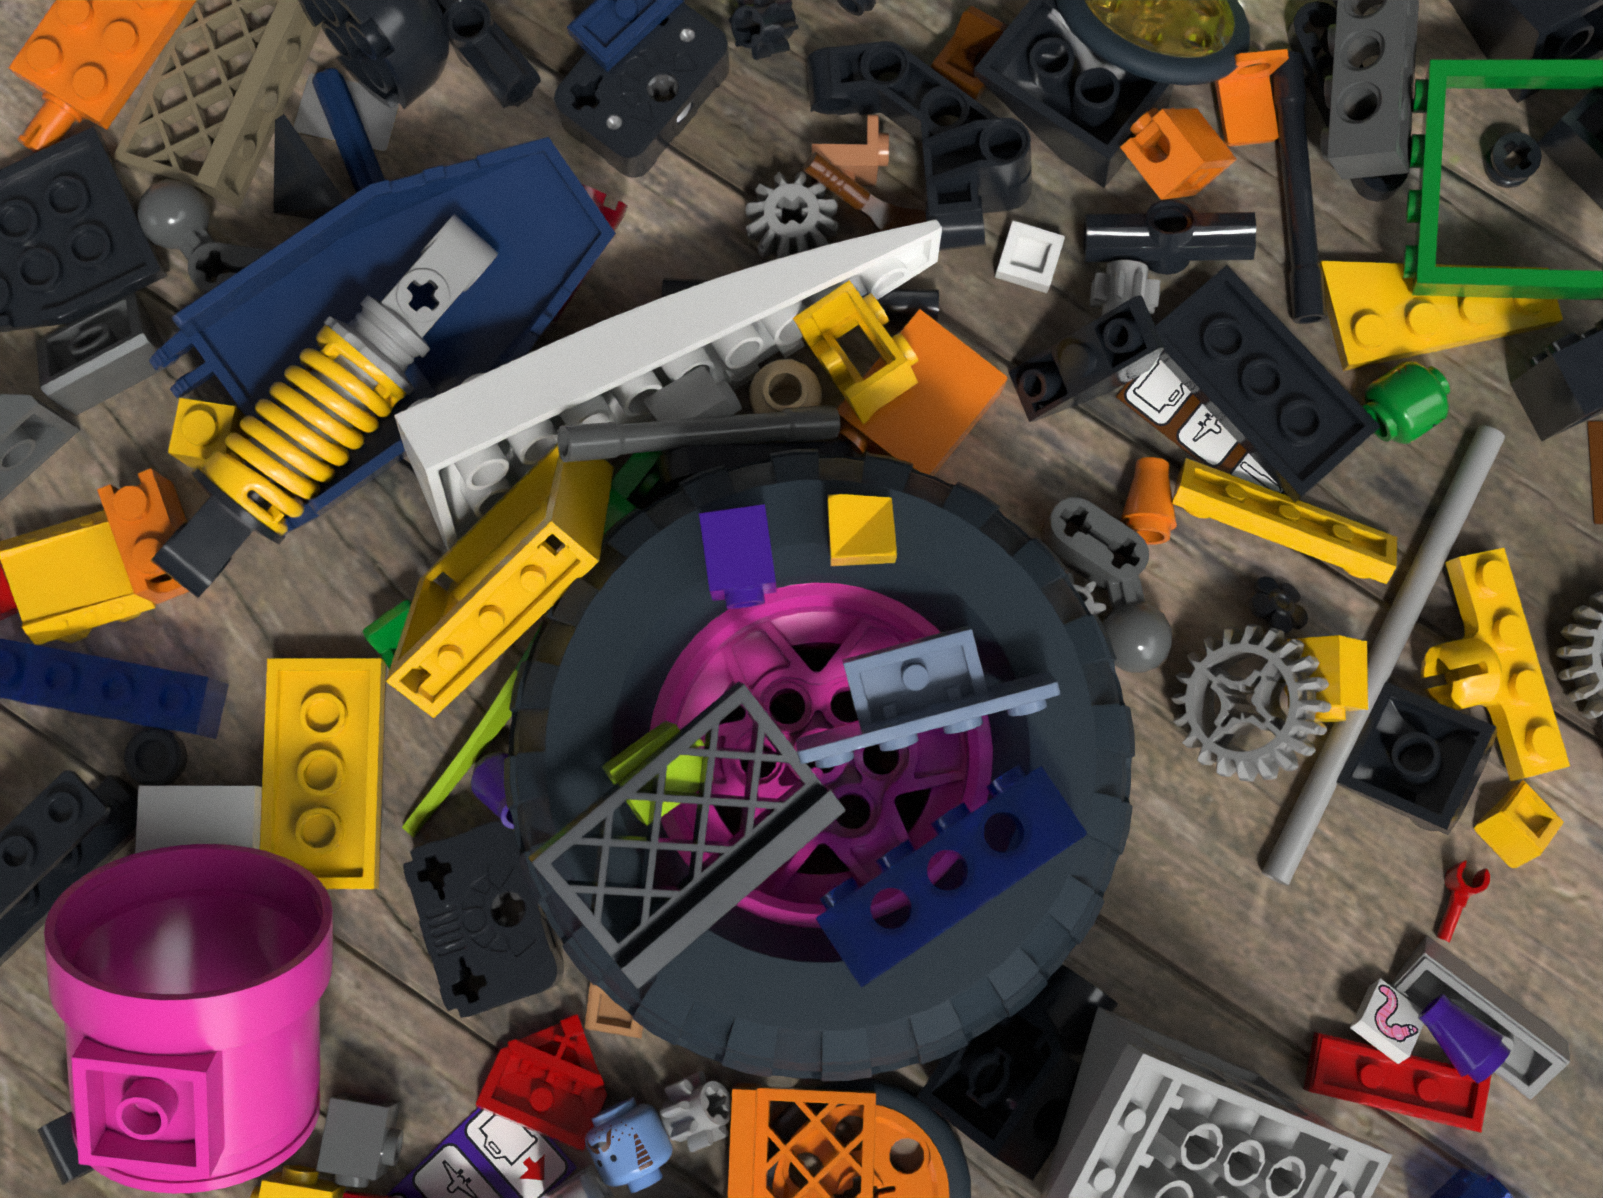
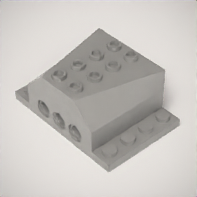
M1098 1007L1040 1198H1371L1393 1155L1375 1143L1338 1129L1262 1075Z

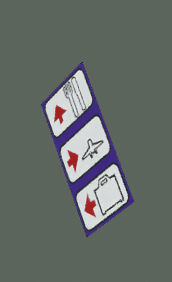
M478 1108L386 1196L398 1198H540L557 1187L577 1167L552 1139Z

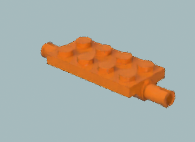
M56 0L8 67L18 78L42 92L43 95L41 97L45 101L17 140L32 152L37 153L60 142L74 121L81 123L83 119H88L107 130L197 0Z

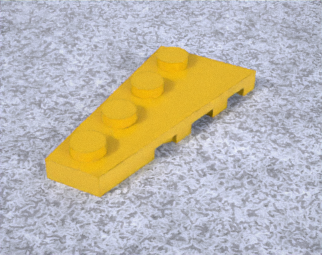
M1321 261L1319 263L1323 270L1327 313L1343 371L1553 327L1563 320L1557 299L1412 295L1413 278H1403V263ZM1435 265V267L1549 269L1542 267Z

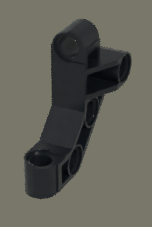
M880 41L840 47H825L812 52L807 57L811 112L814 110L827 115L882 113L923 144L928 200L925 201L926 220H937L942 226L939 251L986 246L983 214L1017 209L1029 199L1032 191L1031 137L1028 129L1022 122L1014 118L997 117L904 47L894 42ZM885 72L899 74L896 78L887 82L876 80L879 75ZM945 115H952L958 118L954 124L948 126H939L934 123L939 117Z

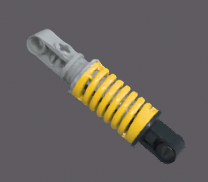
M454 214L420 252L422 255L382 301L367 295L360 303L362 311L358 312L355 315V319L351 320L348 324L328 316L323 322L325 325L316 336L317 343L322 350L319 352L312 348L303 349L299 358L306 370L297 365H290L284 372L286 380L294 389L282 382H275L270 387V395L280 407L264 398L255 404L256 413L266 423L263 424L250 415L244 416L240 421V427L250 438L247 440L239 433H230L225 438V444L233 452L229 455L224 451H214L201 466H197L191 472L210 497L188 522L184 521L150 561L194 596L199 598L232 560L231 556L253 531L277 544H281L286 538L284 534L288 531L284 514L293 518L301 516L304 513L305 507L300 497L308 500L317 498L321 492L318 481L327 483L335 477V470L332 464L343 466L349 461L350 455L346 447L358 449L364 444V437L360 430L371 433L378 428L379 422L374 413L379 417H387L400 399L404 398L406 394L410 395L415 390L404 372L407 370V366L414 362L415 357L420 356L423 358L430 350L423 336L456 298L480 277L499 254L457 215ZM411 282L419 287L427 282L432 284L435 289L430 297L436 303L432 310L423 306L415 311L408 305L413 297L407 289Z

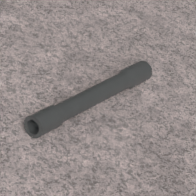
M834 405L786 408L780 412L630 424L605 422L567 425L559 428L557 443L563 462L616 458L622 454L667 451L686 446L731 445L782 440L789 443L835 439L839 435L840 416Z

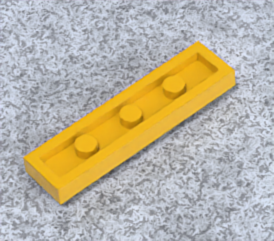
M1188 458L1185 459L1177 476L1172 504L1182 507L1192 516L1217 520L1339 566L1348 574L1357 578H1371L1387 584L1396 569V536L1300 500L1295 503L1287 495Z

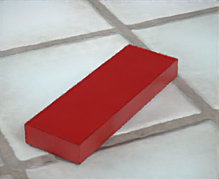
M1314 1032L1303 1090L1481 1133L1492 1075L1484 1081L1476 1083L1468 1074L1461 1077L1456 1068L1451 1064L1413 1055L1397 1064L1374 1046Z

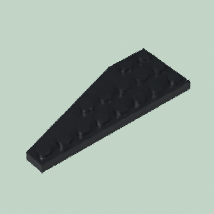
M94 126L0 169V333L68 324L168 276L152 241L142 231L138 220V211L101 133Z

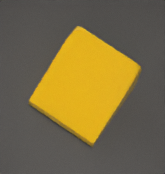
M1522 780L1479 820L1474 829L1509 867L1517 868L1540 856L1564 822Z

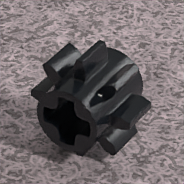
M737 0L740 7L729 18L732 34L736 40V47L752 48L754 60L771 57L772 54L790 50L787 39L792 36L794 30L799 29V25L796 24L795 13L791 7L793 3L791 0Z

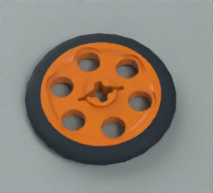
M876 1079L836 1081L814 1088L876 1091L874 1186H877V1189L894 1186L895 1188L877 1191L873 1198H971V1176L963 1147L949 1123L918 1099V1095L902 1086ZM791 1102L771 1123V1126L787 1143L810 1119L795 1102ZM806 1102L816 1114L828 1104ZM838 1104L822 1121L835 1134L838 1122L844 1117L858 1116L863 1119L864 1105ZM816 1126L791 1148L797 1155L801 1153L814 1154L820 1159L823 1167L839 1152ZM770 1138L768 1160L780 1150ZM905 1138L916 1140L923 1149L921 1164L916 1169L908 1172L897 1170L892 1165L889 1156L891 1147L895 1142ZM861 1146L853 1149L851 1153L862 1164ZM785 1155L768 1170L767 1185L778 1198H791L803 1187L791 1178L789 1173L791 1161ZM843 1158L820 1181L832 1195H839L853 1188V1178L860 1175ZM813 1187L802 1198L823 1197Z

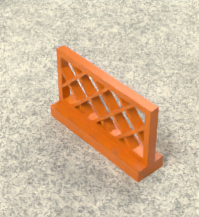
M738 1083L732 1089L728 1198H778L767 1185L768 1170L784 1155L808 1180L791 1198H802L813 1187L823 1198H835L820 1180L843 1158L861 1176V1191L853 1198H873L876 1091L761 1086V1084ZM770 1101L795 1102L810 1119L787 1143L770 1125ZM806 1102L828 1104L816 1114ZM838 1104L864 1105L863 1130L845 1146L822 1119ZM816 1126L839 1152L814 1175L791 1148ZM770 1138L780 1150L768 1160ZM861 1141L862 1164L851 1153Z

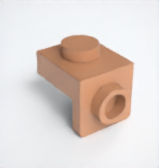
M867 114L866 144H812V154L817 152L858 184L876 186L878 166L888 167L889 133H878L879 115ZM811 177V185L818 182L816 179Z

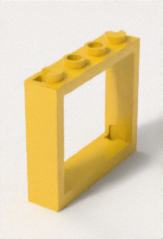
M558 443L540 459L419 579L386 682L432 718H435L550 609L565 594L576 578L579 577L581 579L599 562L614 467L605 459L563 462L559 454ZM551 534L563 542L557 550L545 542ZM442 572L454 580L447 591L433 581Z

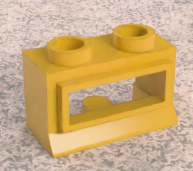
M850 280L793 317L808 347L862 424H865L875 411L918 383L911 368L912 365L918 362L913 349L900 332L891 338L883 327L884 324L889 322V319L872 293L862 298ZM859 325L887 364L865 380L836 341V339Z

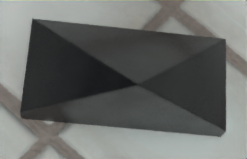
M285 114L275 119L273 213L317 220L345 200Z

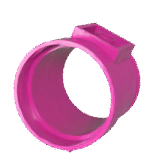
M188 844L147 850L114 860L89 872L69 886L54 902L45 921L44 940L49 998L53 1008L65 1025L69 1097L72 1110L71 1126L73 1140L78 1150L79 1164L90 1165L101 1175L128 1187L157 1193L177 1194L206 1192L237 1185L272 1170L291 1157L311 1135L320 1112V997L328 986L333 966L332 902L323 884L311 872L294 861L267 851L237 845Z

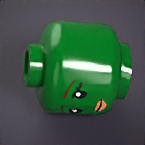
M1403 361L1373 381L1366 388L1365 404L1362 407L1381 426L1374 432L1378 438L1385 442L1393 440L1396 443L1410 444L1446 419L1449 411L1447 395L1450 393V386L1444 375L1433 366L1426 368L1417 362Z

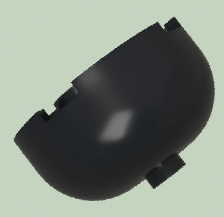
M298 0L313 27L323 22L321 26L324 34L340 53L336 57L340 64L373 97L391 109L398 103H400L403 109L407 108L438 81L445 69L449 55V33L444 15L436 0Z

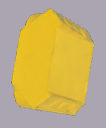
M104 510L0 541V560L22 620L21 628L35 646L54 640L74 643L86 638L94 627L113 621L126 622L139 617L142 612L156 608L155 603L134 594Z

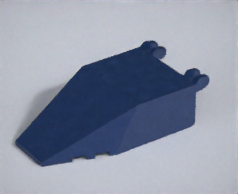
M549 137L478 155L475 159L457 164L423 170V173L389 181L388 179L369 184L172 317L180 331L151 356L149 362L153 368L159 370L171 366L194 346L206 361L192 372L186 373L175 381L170 391L176 399L193 391L215 374L246 416H253L265 424L266 422L256 413L255 404L264 398L280 407L270 395V387L275 382H282L294 389L286 380L284 372L290 365H297L306 370L299 358L303 349L312 348L319 352L322 350L317 343L316 336L325 325L323 322L326 318L330 316L348 324L351 320L355 319V315L358 312L362 311L360 303L367 295L382 301L422 255L420 252L454 214L499 253L480 277L456 298L423 336L430 350L423 358L420 356L415 357L414 362L411 365L409 364L404 372L415 390L410 395L406 394L404 398L400 399L387 417H379L374 413L379 422L378 428L371 433L360 430L364 437V444L358 449L346 447L350 455L349 461L343 466L332 464L335 470V477L327 483L318 481L321 492L317 498L308 500L309 502L304 505V513L301 516L295 518L288 515L284 516L288 525V531L284 535L317 519L407 456L394 415L407 410L411 404L420 399L433 398L461 385L464 380L472 375L487 373L527 355L615 236V231ZM412 282L409 284L407 289L413 297L408 305L415 311L423 306L432 310L436 305L430 297L435 289L432 284L427 282L420 287Z

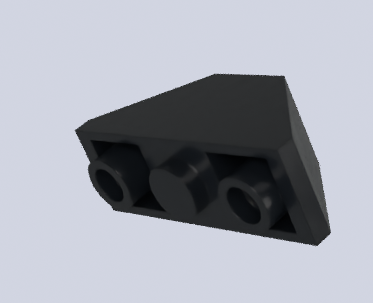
M1142 295L1134 296L1009 371V375L1029 422H1033L1108 394L1149 371L1163 351L1164 346Z

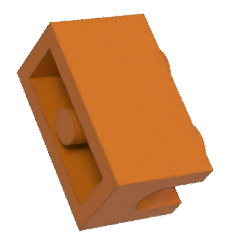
M1173 107L1162 109L1161 111L1157 108L1149 110L1131 126L1130 130L1135 137L1130 138L1120 147L1161 200L1197 195L1237 160L1197 108L1175 109Z
M150 468L138 473L141 484L137 486H125L118 489L109 484L97 489L134 594L159 604L189 592L174 579L161 582L159 576L165 574V572L150 561L184 523L186 517L173 482Z

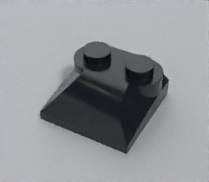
M1385 682L1337 780V784L1410 818L1415 825L1422 829L1439 831L1449 835L1461 818L1486 766L1497 735V727Z

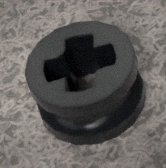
M1521 132L1507 133L1500 137L1486 153L1483 163L1485 173L1489 180L1497 186L1503 188L1518 187L1525 183L1539 168L1542 159L1541 149L1536 140L1528 134ZM1514 151L1520 155L1522 160L1513 169H1510L1504 164L1503 160Z

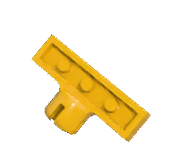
M1505 548L1461 556L1445 562L1464 624V637L1459 640L1435 645L1426 653L1421 665V678L1444 674L1447 682L1445 685L1425 689L1428 697L1432 701L1455 710L1477 705L1487 708L1493 725L1497 727V739L1510 781L1570 767Z

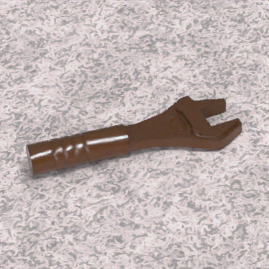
M814 152L803 166L804 172L865 215L878 232L927 222L925 211L902 208L879 200L817 152Z

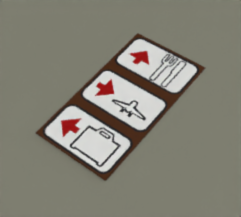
M1159 357L1149 371L1129 381L1116 396V398L1199 463L1287 495Z

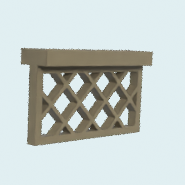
M197 0L163 48L113 155V160L121 166L162 180L169 179L186 182L193 185L201 193L212 196L220 204L239 210L274 134L275 119L283 114L322 28L321 24L323 22L316 27L311 25L298 0H231L232 5L209 16L206 15L204 10L207 0ZM265 5L275 7L268 24L252 31L246 14ZM238 19L244 36L218 47L213 31ZM204 35L210 52L185 64L182 54L187 43ZM250 50L253 57L246 72L231 79L225 61ZM216 66L222 84L197 95L191 78ZM182 83L188 100L163 112L160 101L164 92ZM228 97L230 107L224 120L209 127L203 109ZM193 114L200 132L175 144L169 126ZM159 131L165 149L147 158L137 156L136 153L143 138ZM206 146L208 155L199 175L185 172L181 157ZM171 162L172 167L167 166L166 164Z

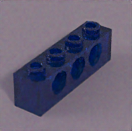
M0 638V699L217 739L229 684L206 676Z
M1018 764L986 786L993 798L972 812L963 801L933 821L931 825L938 835L917 849L907 839L878 858L875 862L882 872L859 887L852 876L819 898L826 910L815 918L861 988L1088 834L1042 766L1026 775ZM994 814H1003L1010 817L1018 828L1017 843L1006 853L997 852L990 848L984 838L985 823ZM939 851L954 853L959 857L964 868L963 878L959 885L948 891L935 887L929 880L927 873L930 859ZM886 888L900 891L906 897L909 905L907 918L901 925L894 928L879 926L871 914V903L874 896Z

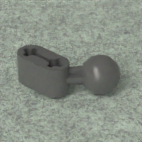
M169 179L152 184L140 198L138 220L142 231L154 244L182 252L188 260V274L203 295L271 251L268 249L216 243L207 231L210 219L209 206L204 195L199 190L186 182ZM223 268L229 270L228 274H222ZM212 276L217 277L214 283L211 281Z
M1070 497L1060 501L1054 507L1042 527L1041 541L1057 555L1063 564L1090 582L1094 581L1096 586L1108 591L1112 611L1105 617L1102 625L1110 638L1117 658L1114 661L1115 666L1123 671L1132 673H1145L1157 668L1169 654L1172 646V628L1164 613L1149 603H1145L1139 574L1146 568L1149 560V548L1145 540L1137 532L1090 501L1080 497ZM1069 521L1078 526L1073 537L1067 536L1063 532L1065 525ZM1116 552L1125 557L1120 569L1111 564Z

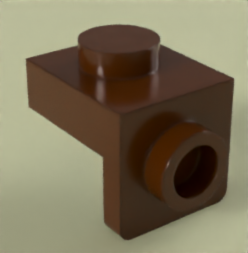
M968 6L962 13L955 34L933 61L931 68L977 101L986 89V86L974 75V68L1008 28V25L974 6Z

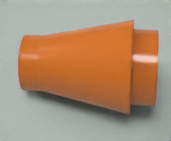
M1145 457L1136 461L1135 474L1120 522L1137 532L1147 545L1162 544L1169 541L1170 532L1177 526L1174 505L1172 504L1169 463L1166 460L1156 457Z

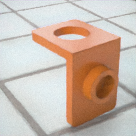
M1281 49L1236 54L1234 56L1235 65L1239 67L1225 78L1215 81L1224 142L1229 147L1274 142L1279 137L1269 76L1289 59L1288 50Z

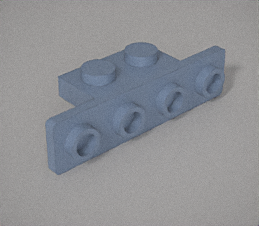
M969 625L845 658L842 661L859 722L796 739L797 753L800 764L815 761L816 768H829L849 762L854 758V750L879 744L881 751H892L916 743L919 740L917 733L943 727L944 733L954 734L974 729L983 724L981 716L1007 710L1009 716L1028 715L1046 708V699L1061 694L1058 681L1047 671L987 687L973 632Z

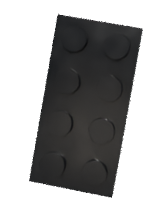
M1228 265L1155 326L1164 346L1163 351L1159 355L1160 360L1295 503L1381 427Z

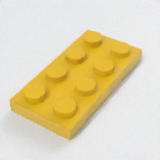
M267 658L259 850L280 855L294 861L311 872L323 884L325 889H379L386 663L382 658Z

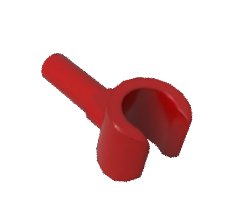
M1466 860L1455 864L1445 874L1446 888L1451 895L1436 937L1449 943L1469 897L1483 892L1490 883V873L1488 869L1484 868L1475 874L1472 887L1466 885L1462 878V872L1467 863Z

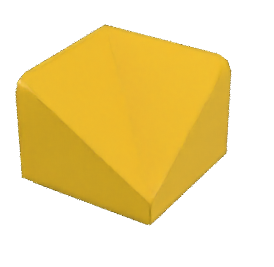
M848 494L827 495L830 566L896 562L897 546L891 497Z

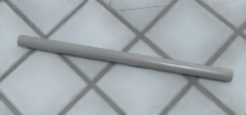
M1485 425L1478 427L1367 655L1368 710L1346 711V721L1334 723L1269 856L1262 874L1282 885L1289 886L1334 793L1337 780L1385 682L1388 681L1499 452L1505 439V435L1499 430Z

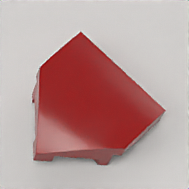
M578 1014L561 1020L559 1024L527 1037L507 1042L508 1046L500 1049L475 1105L482 1110L584 1153L586 1134L594 1127L591 1118L602 1111L607 1099V1093L584 1034Z

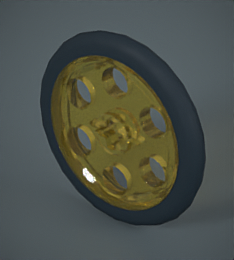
M1056 0L1059 13L1071 32L1091 51L1110 64L1133 75L1159 83L1188 86L1217 81L1225 78L1239 67L1235 65L1234 56L1236 54L1248 53L1250 49V25L1244 9L1238 0ZM1095 5L1106 7L1113 13H1108L1103 10H1100ZM1193 9H1197V10H1199V11H1202V12L1205 13L1207 16L1200 15V14H1198L1197 12H1195ZM1136 38L1145 39L1154 46L1146 45L1138 41ZM1185 39L1196 42L1202 48L1191 45Z

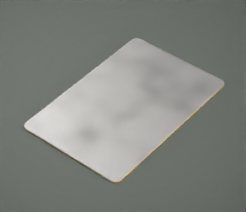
M311 73L308 75L294 123V129L297 133L335 141L312 84V78L315 74ZM345 80L372 148L386 151L400 103L391 109L373 97L359 83Z

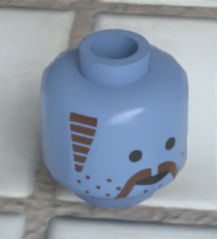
M631 1097L601 1111L591 1118L594 1127L586 1134L585 1144L605 1185L618 1187L627 1184L630 1192L635 1193L663 1178L659 1167L671 1157L673 1147L659 1115L652 1105H637L634 1097Z

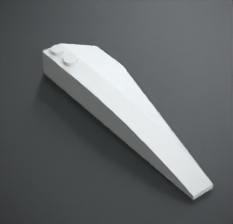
M931 220L881 231L772 260L715 278L608 318L487 373L472 375L464 380L461 385L433 398L420 399L411 404L407 410L394 415L403 446L447 550L463 537L557 444L558 431L561 426L614 422L616 424L654 422L643 399L701 365L705 367L716 384L725 379L733 391L737 390L754 378L755 374L760 370L757 365L778 351L781 352L784 358H787L805 346L801 340L803 336L796 326L793 317L848 280L851 281L861 296L872 293L878 300L938 262L942 226L937 220Z

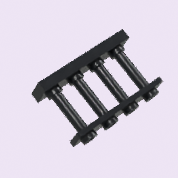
M65 770L0 831V966L45 924L54 902L69 886L89 872L107 864L136 836L138 797L118 776L109 775L96 789L92 790L76 772Z

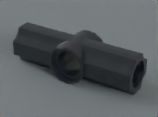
M436 0L447 24L449 43L453 46L460 62L472 69L503 108L508 106L518 107L531 98L536 86L541 82L540 76L494 21L487 5L481 0ZM474 30H480L476 35L465 37Z
M1168 199L1152 204L1147 213L1086 214L1084 215L1083 259L1084 262L1142 261L1148 266L1149 270L1165 275L1183 271L1190 261L1254 260L1257 227L1255 212L1195 213L1194 209L1188 204L1179 200Z

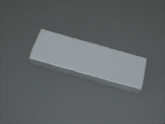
M1428 936L1419 943L1390 984L1392 988L1422 1010L1435 997L1443 993L1451 1002L1503 1034L1502 1042L1511 1052L1494 1073L1530 1100L1570 1063L1569 1044L1565 1038Z

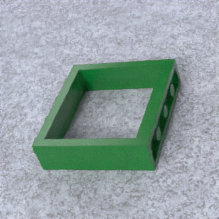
M1430 59L1425 79H1415L1413 113H1423L1422 134H1412L1409 168H1420L1418 189L1408 190L1406 223H1416L1415 245H1405L1403 257V278H1413L1412 295L1603 300V260L1602 271L1435 267L1446 89H1603V60Z

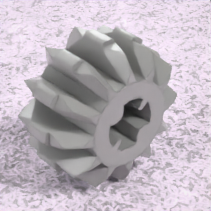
M802 171L795 176L794 184H787L786 178L778 172L774 176V190L759 183L755 189L758 202H750L746 205V217L752 220L746 227L748 239L760 240L758 254L762 258L771 255L776 250L778 251L777 259L808 251L809 249L828 245L825 238L837 235L838 223L831 218L837 213V203L834 199H823L826 194V187L821 183L817 182L806 188V174ZM784 215L791 219L786 225L782 223ZM797 215H800L802 217V223L798 224L796 221L792 219L796 218Z

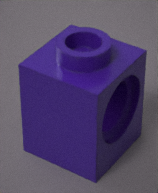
M765 504L699 513L709 591L712 601L725 600L726 608L728 609L747 608L764 604V594L777 592Z

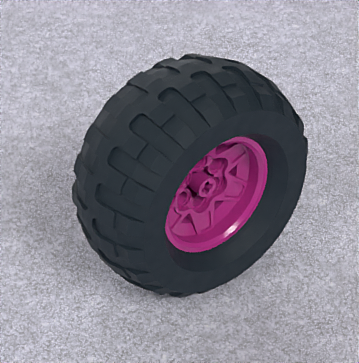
M793 449L770 453L769 458L761 461L749 462L732 468H725L724 465H719L698 472L680 481L677 489L659 498L642 510L635 508L617 521L603 535L599 562L581 579L579 577L576 578L565 594L541 616L543 619L541 628L532 644L527 660L521 662L513 685L509 710L512 711L508 757L504 759V788L507 809H510L512 814L514 832L520 850L518 859L525 881L536 904L541 906L550 925L563 943L562 948L576 968L594 986L597 985L616 1004L626 1010L633 1017L634 1021L653 1035L673 1045L677 1044L698 1055L722 1063V1066L748 1074L767 1077L772 1075L790 1078L821 1079V1081H850L872 1077L873 1074L893 1071L917 1063L924 1064L945 1057L968 1045V1041L988 1031L1004 1018L1013 1016L1030 1003L1048 984L1047 980L1062 965L1072 949L1077 944L1080 945L1094 925L1105 902L1103 900L1104 893L1112 878L1118 857L1123 855L1130 831L1133 806L1129 802L1131 789L1132 757H1135L1134 726L1130 707L1124 703L1121 685L1115 670L1114 661L1117 658L1110 638L1099 617L1096 614L1090 613L1082 597L1068 578L1070 572L1057 555L1038 537L1034 539L1029 537L1018 525L1006 518L999 511L1000 506L969 486L957 482L956 485L947 483L935 476L912 468L913 463L891 456L866 453V457L819 454L818 449ZM848 494L891 497L897 546L896 562L830 566L827 495ZM765 504L777 592L764 594V604L747 608L728 609L726 608L725 600L712 601L699 513ZM968 625L971 627L987 687L1047 671L1058 681L1061 694L1046 699L1047 707L1038 712L1023 716H1009L1007 710L981 716L983 724L968 731L946 734L943 727L917 733L919 740L916 743L894 750L897 756V764L895 769L889 774L878 775L867 769L863 761L865 748L854 750V758L852 760L831 767L832 770L826 774H823L820 768H812V772L823 786L830 789L838 800L847 795H855L865 801L869 809V817L866 824L858 829H847L842 827L835 819L639 989L634 986L607 951L528 859L537 849L614 786L601 766L665 720L676 724L681 730L738 681L745 684L796 751V739L859 722V720L849 723L840 721L831 711L830 704L833 698L841 692L850 691L842 659ZM807 650L837 651L820 672H813L796 653ZM784 693H792L798 696L805 705L803 717L793 724L777 722L770 713V706L777 696ZM747 713L743 720L719 724L717 747L750 749L753 720ZM706 734L701 737L703 743H705ZM764 736L763 746L769 748L772 751H776L775 748ZM715 757L711 794L744 796L747 774L742 769V759ZM776 762L773 772L767 777L759 779L757 797L779 798L797 783L799 779L786 763ZM929 788L918 818L911 829L906 832L895 806V797L900 794ZM626 801L614 810L611 835L646 837L648 826L638 820ZM680 803L662 816L658 838L693 840L697 804ZM709 805L705 841L728 842L734 835L723 822L716 806ZM755 808L754 819L760 813H762L765 810V808ZM601 822L592 828L588 834H599ZM822 843L828 845L850 870L826 875L797 872L816 846ZM573 844L551 864L565 880L594 882L598 846ZM610 846L606 882L641 884L645 848ZM657 849L653 885L676 886L689 874L691 851ZM704 852L703 862L714 853ZM576 893L590 909L592 894ZM604 894L601 923L614 938L636 920L639 896ZM651 897L650 907L662 897Z

